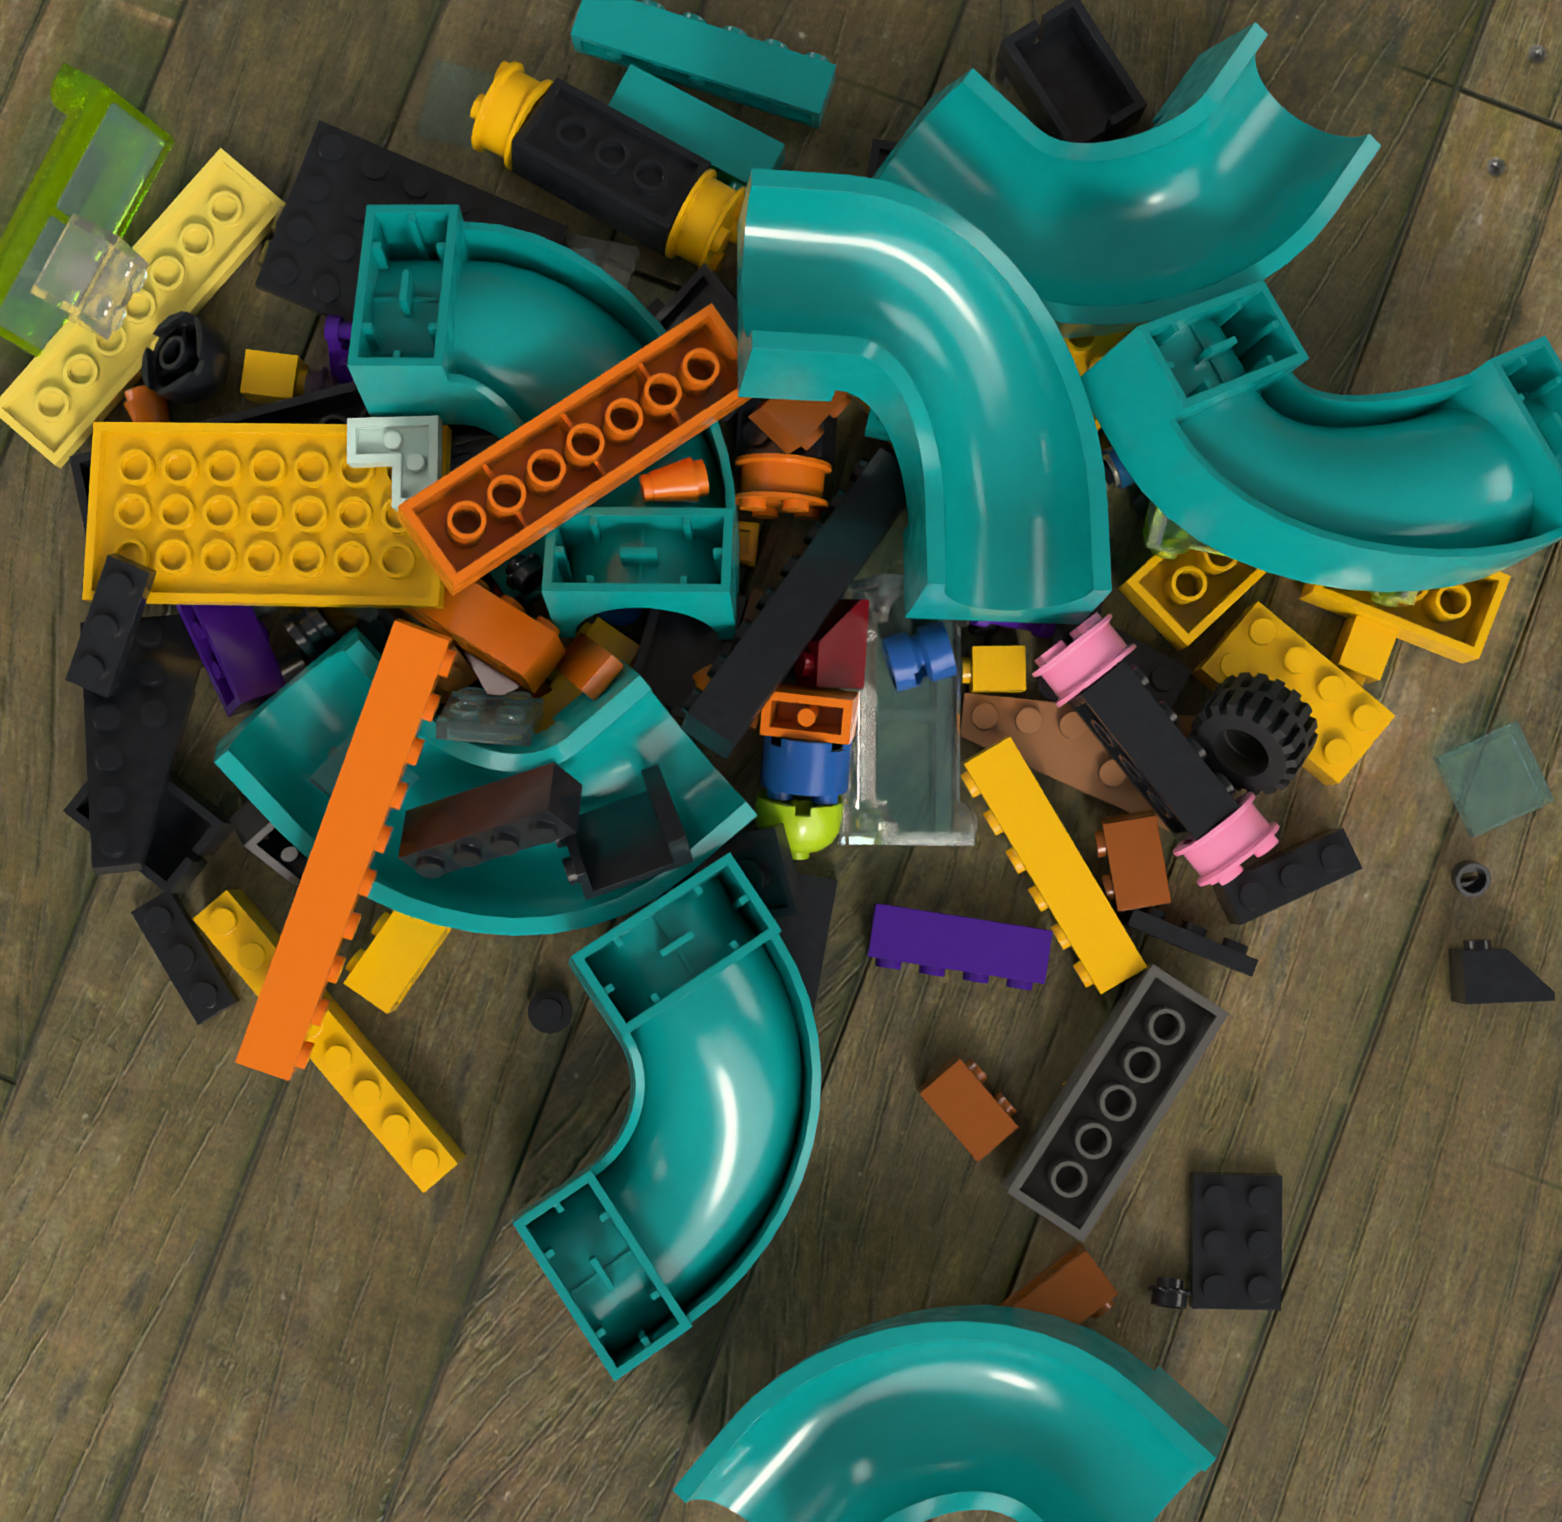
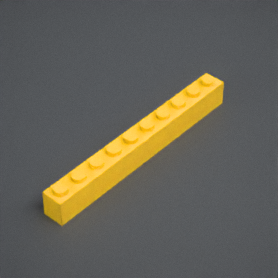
M597 617L593 624L586 622L576 634L577 637L582 632L619 661L622 659L633 669L640 645L599 617ZM554 668L547 678L552 682L550 685L552 691L527 706L522 714L527 719L517 733L511 730L504 739L524 738L548 729L555 724L552 718L577 698L582 691ZM395 910L392 914L387 911L384 912L371 930V934L376 937L365 951L360 948L348 962L345 970L350 972L343 984L388 1014L396 1011L452 928L432 924Z

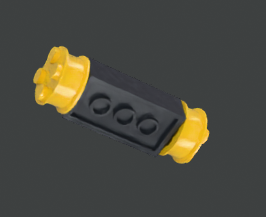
M503 61L499 65L494 75L493 83L486 95L481 93L474 101L470 117L475 120L471 136L472 148L475 151L483 153L489 150L504 159L505 167L512 170L513 173L663 256L666 255L670 259L678 255L698 266V269L705 263L718 274L726 259L727 253L724 251L729 242L737 243V224L746 188L741 187L737 191L717 180V173L710 168V161L558 77L555 81L546 79L540 82L525 73L523 64L518 61L510 63Z

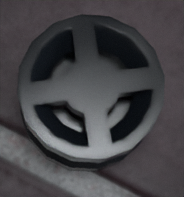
M303 607V610L298 614H288L282 619L291 637L307 655L314 653L317 650L318 643L322 640H332L339 635L336 627L321 607Z

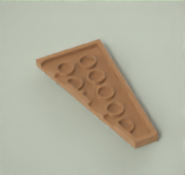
M971 693L963 694L959 738L985 749L1003 737L1010 736L1028 767L1035 772L1066 784L1079 792L1126 813L1152 809L1069 703H1065L1058 708L1056 702ZM1177 715L1179 721L1175 725L1185 738H1188L1193 730L1191 725L1196 716ZM1157 816L1158 826L1170 832L1169 829L1165 826V824L1161 821V819Z

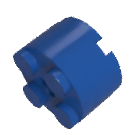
M764 735L760 784L767 788L766 796L774 800H792L793 795L811 796V801L814 803L837 804L838 795L848 791L852 741L849 745Z

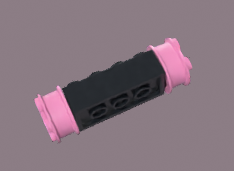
M1096 612L1069 633L1074 641L1068 646L1060 640L1034 660L1039 668L1032 675L1034 678L1042 676L1059 697L1056 702L1058 708L1066 702L1070 704L1176 840H1182L1174 848L1173 854L1175 856L1184 855L1200 875L1196 881L1197 884L1202 887L1219 882L1223 886L1236 878L1244 870L1240 864L1250 856L1255 854L1256 857H1260L1278 844L1279 840L1275 834L1280 826L1277 822L1268 823L1252 803L1256 797L1253 792H1248L1234 799L1232 795L1236 791L1229 780L1220 772L1214 774L1204 762L1207 754L1202 746L1192 736L1185 738L1175 724L1179 719L1172 708L1163 700L1157 702L1147 690L1150 682L1145 674L1134 664L1130 667L1125 661L1117 664L1137 646L1135 643L1127 645L1109 623L1113 617L1111 613L1102 618Z

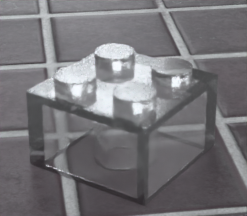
M73 213L30 293L63 318L108 340L112 332L117 331L122 326L126 317L125 308L133 293L139 292L147 278L146 269L149 263L121 237Z

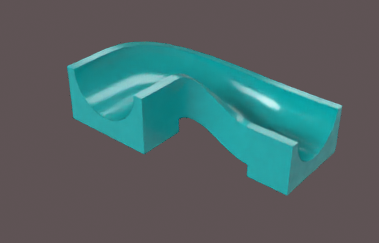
M1255 22L1199 54L1152 120L1155 125L1151 129L1133 136L1107 142L1072 143L1048 136L972 68L930 98L872 178L885 180L918 191L954 210L981 230L1011 259L1034 288L1055 321L1062 337L1079 338L1111 335L1134 330L1139 325L1264 280L1288 264L1316 238L1334 216L1382 145L1370 134L1346 137L1318 130L1299 120L1282 107L1269 93L1257 71L1255 54L1268 34Z
M751 168L737 224L738 397L831 402L835 390L848 392L860 398L875 412L885 427L894 447L906 495L908 524L903 531L905 618L1081 624L1112 591L1105 469L1098 431L1088 396L1074 359L1055 321L1034 288L1011 259L981 230L954 210L918 191L885 180L848 174Z
M459 205L366 206L347 366L370 417L438 415L443 420V424L476 426L502 439L667 332L660 322L630 291L603 269L571 249L542 236L500 224L466 222L463 220ZM718 421L546 534L541 591L552 623L560 630L559 638H575L577 626L592 615L624 608H652L678 612L706 623L716 632L719 639L733 638L738 627L740 534L729 455ZM687 457H691L692 461L703 459L709 481V496L699 497V502L643 501L639 475L647 474L650 471Z
M1264 280L1137 326L1080 377L1093 414L1120 461L1140 490L1166 517L1197 540L1232 559L1265 572L1305 583L1340 589L1378 592L1422 591L1452 587L1483 579L1516 564L1562 539V362L1545 335L1488 360L1469 374L1448 381L1381 394L1339 395L1326 393L1308 387L1292 373V371L1307 361L1309 357Z
M356 626L217 742L214 763L271 824L308 859L382 656ZM621 659L620 662L624 664L622 666L623 669L597 699L592 700L582 692L552 718L555 724L532 736L515 739L492 738L459 728L445 721L437 714H435L432 722L424 720L418 737L424 739L425 743L416 766L408 764L402 781L409 783V787L400 810L392 808L386 825L393 827V831L384 854L376 851L370 868L376 870L377 875L367 898L397 912L432 924L474 933L521 936L554 934L586 928L623 916L658 898L689 875L753 820L757 814L681 729L653 694L652 689L644 679ZM555 762L582 784L580 815L647 791L641 770L658 764L687 837L693 862L586 900L580 883L570 885L562 863L563 858L570 856L567 846L558 849L555 841L430 879L419 875L416 870L401 861L398 855L406 810Z
M730 852L570 957L569 967L615 1035L626 1056L631 1079L629 1106L618 1134L595 1161L512 1217L514 1227L614 1382L689 1330L694 1320L716 1304L748 1272L769 1245L786 1217L803 1180L814 1144L820 1111L821 1062L819 1039L811 1002L797 965L779 935L782 930Z
M994 1305L944 1306L908 1312L873 1322L833 1340L806 1356L754 1395L740 1409L677 1483L673 1491L685 1503L698 1499L712 1501L729 1508L748 1522H924L944 1514L966 1510H990L1005 1514L1018 1522H1153L1167 1504L1201 1470L1205 1472L1217 1459L1229 1429L1159 1365L1155 1370H1152L1127 1349L1092 1329L1058 1316L1024 1308Z

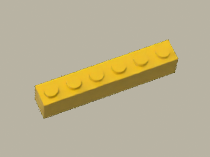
M1005 736L963 761L962 764L966 769V772L960 775L963 783L973 798L981 794L989 810L982 813L995 836L1003 832L1010 843L1011 848L1005 851L1007 857L1018 874L1026 870L1034 886L1027 890L1040 912L1048 908L1057 922L1050 929L1053 931L1062 949L1065 950L1071 946L1079 959V962L1072 966L1084 986L1087 988L1093 984L1098 992L1103 994L1147 968L1012 738Z

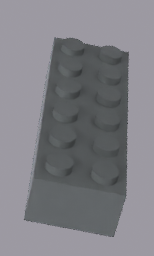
M1145 962L1147 968L1135 974L1001 1183L1009 1195L1081 1242H1084L1229 1015L1222 1008L1148 962Z

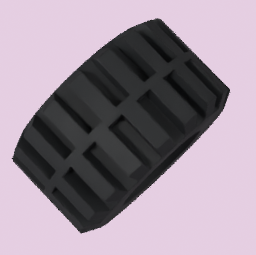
M1249 672L1240 673L1238 677L1234 675L1227 677L1223 683L1217 686L1197 714L1191 725L1193 730L1190 732V736L1205 750L1207 758L1204 759V762L1214 774L1217 772L1222 773L1235 790L1241 791V789H1245L1247 792H1253L1255 795H1258L1260 791L1266 795L1273 794L1277 789L1283 790L1287 787L1312 751L1318 734L1315 732L1318 727L1317 720L1310 716L1313 711L1310 705L1300 700L1302 695L1295 689L1291 691L1284 686L1286 683L1279 679L1275 681L1270 680L1266 674L1258 673L1256 677H1253Z

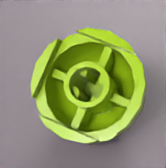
M767 788L758 790L755 803V812L757 814L755 817L756 826L758 828L783 823L793 860L808 859L809 853L823 850L832 844L839 833L844 811V801H842L841 795H838L837 804L826 805L812 802L811 796L793 795L792 800H774L766 796Z

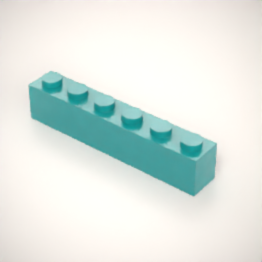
M582 0L571 31V38L576 52L629 68L630 64L657 78L816 129L820 128L835 83L836 65L830 63L821 54L807 52L805 55L789 50L784 43L774 39H766L763 42L750 38L743 30L737 27L724 26L722 29L707 24L702 17L693 13L686 12L679 15L666 11L661 4L652 0H641V2L635 0Z

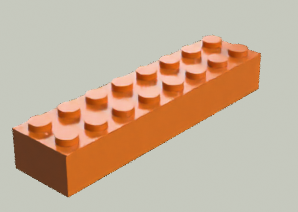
M711 303L398 506V520L451 595L454 596L750 400L751 398L738 397L737 338Z

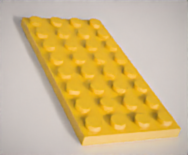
M93 422L82 600L92 603L107 555L116 553L157 571L146 604L443 609L444 583L398 520V512L392 508V467H350L347 464V424ZM442 425V477L450 473L452 429L448 425Z

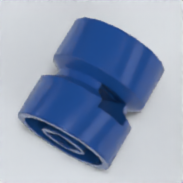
M942 621L918 627L913 636L903 631L881 638L889 675L897 693L919 687L923 678L926 677L932 682H936L957 675L953 650Z

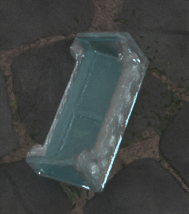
M883 573L854 580L841 599L869 600L864 689L840 688V690L860 693L856 736L852 741L848 791L840 794L842 801H844V811L839 830V845L975 846V834L978 828L977 816L968 803L960 802L961 627L969 625V620L905 618L904 575ZM942 621L953 650L957 675L936 682H932L926 677L923 678L919 687L897 693L889 675L881 638L903 631L913 636L918 627Z

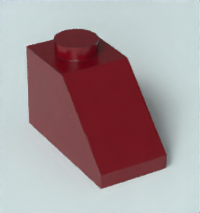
M839 600L795 662L796 685L864 689L869 600Z

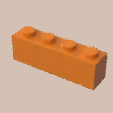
M482 579L476 580L454 596L444 586L443 609L399 608L433 631L453 638L454 644L533 694L536 693L567 652L558 637L560 630L552 622L542 616H538L536 620L524 613V607L512 597L503 594L499 598L489 592L491 590L490 587Z

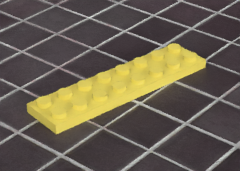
M220 148L0 396V418L50 462L62 468L70 459L69 456H72L93 433V422H102L124 398V392L131 389L142 377V358L145 348L148 347L154 350L159 339L158 336L153 334L157 326L168 316L180 311L196 316L271 231L270 229L279 206H286V203Z

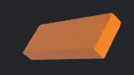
M580 632L566 648L567 652L555 666L556 670L589 698L594 700L601 695L623 669L622 666L624 664Z

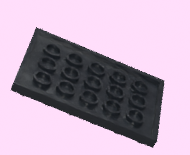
M319 120L255 286L260 290L326 317L328 314L343 316L345 321L353 322L367 205H459L463 220L466 222L500 224L537 234L562 245L568 226Z

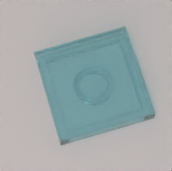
M1518 721L1506 724L1433 758L1470 837H1477L1555 801Z

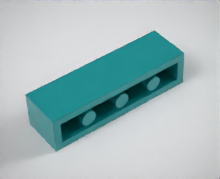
M630 64L608 106L710 161V168L717 173L716 179L737 191L741 187H747L751 168L780 170L785 161V144Z

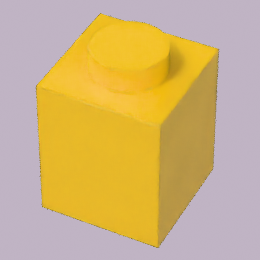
M246 349L240 393L249 401L270 404L311 393L312 372L308 370V365L299 356Z
M1359 615L1346 619L1330 661L1361 687H1363L1364 683L1369 684L1379 681L1399 631Z
M1025 645L972 646L968 650V657H961V683H969V693L1024 692L1026 690Z

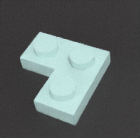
M438 415L347 418V464L352 468L392 467V508L398 512L400 504L442 478L443 420Z

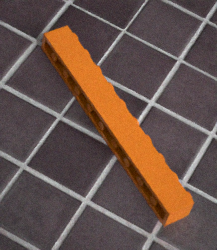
M403 619L394 621L235 1063L287 1081L291 1079L297 1068L305 1070L315 1043L307 1041L313 1025L321 1027L330 1004V1000L323 998L328 982L337 983L346 957L338 955L344 938L353 940L362 914L354 912L360 895L369 896L377 875V871L370 868L376 851L384 854L393 831V827L386 825L392 808L400 810L405 799L409 783L403 782L402 778L408 764L416 766L421 755L425 740L419 738L418 734L424 720L432 722L437 711L441 696L435 694L434 690L440 676L448 678L457 655V651L450 649L453 638Z

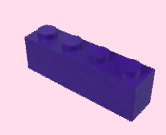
M175 604L228 717L260 707L286 685L279 668L278 659L275 658L269 645L268 631L264 623L257 620L251 606Z
M874 902L866 955L876 958L875 966L901 970L902 962L919 964L918 973L944 977L945 970L951 969L963 971V980L988 984L989 976L1007 978V987L1032 990L1033 982L1045 984L1053 931Z

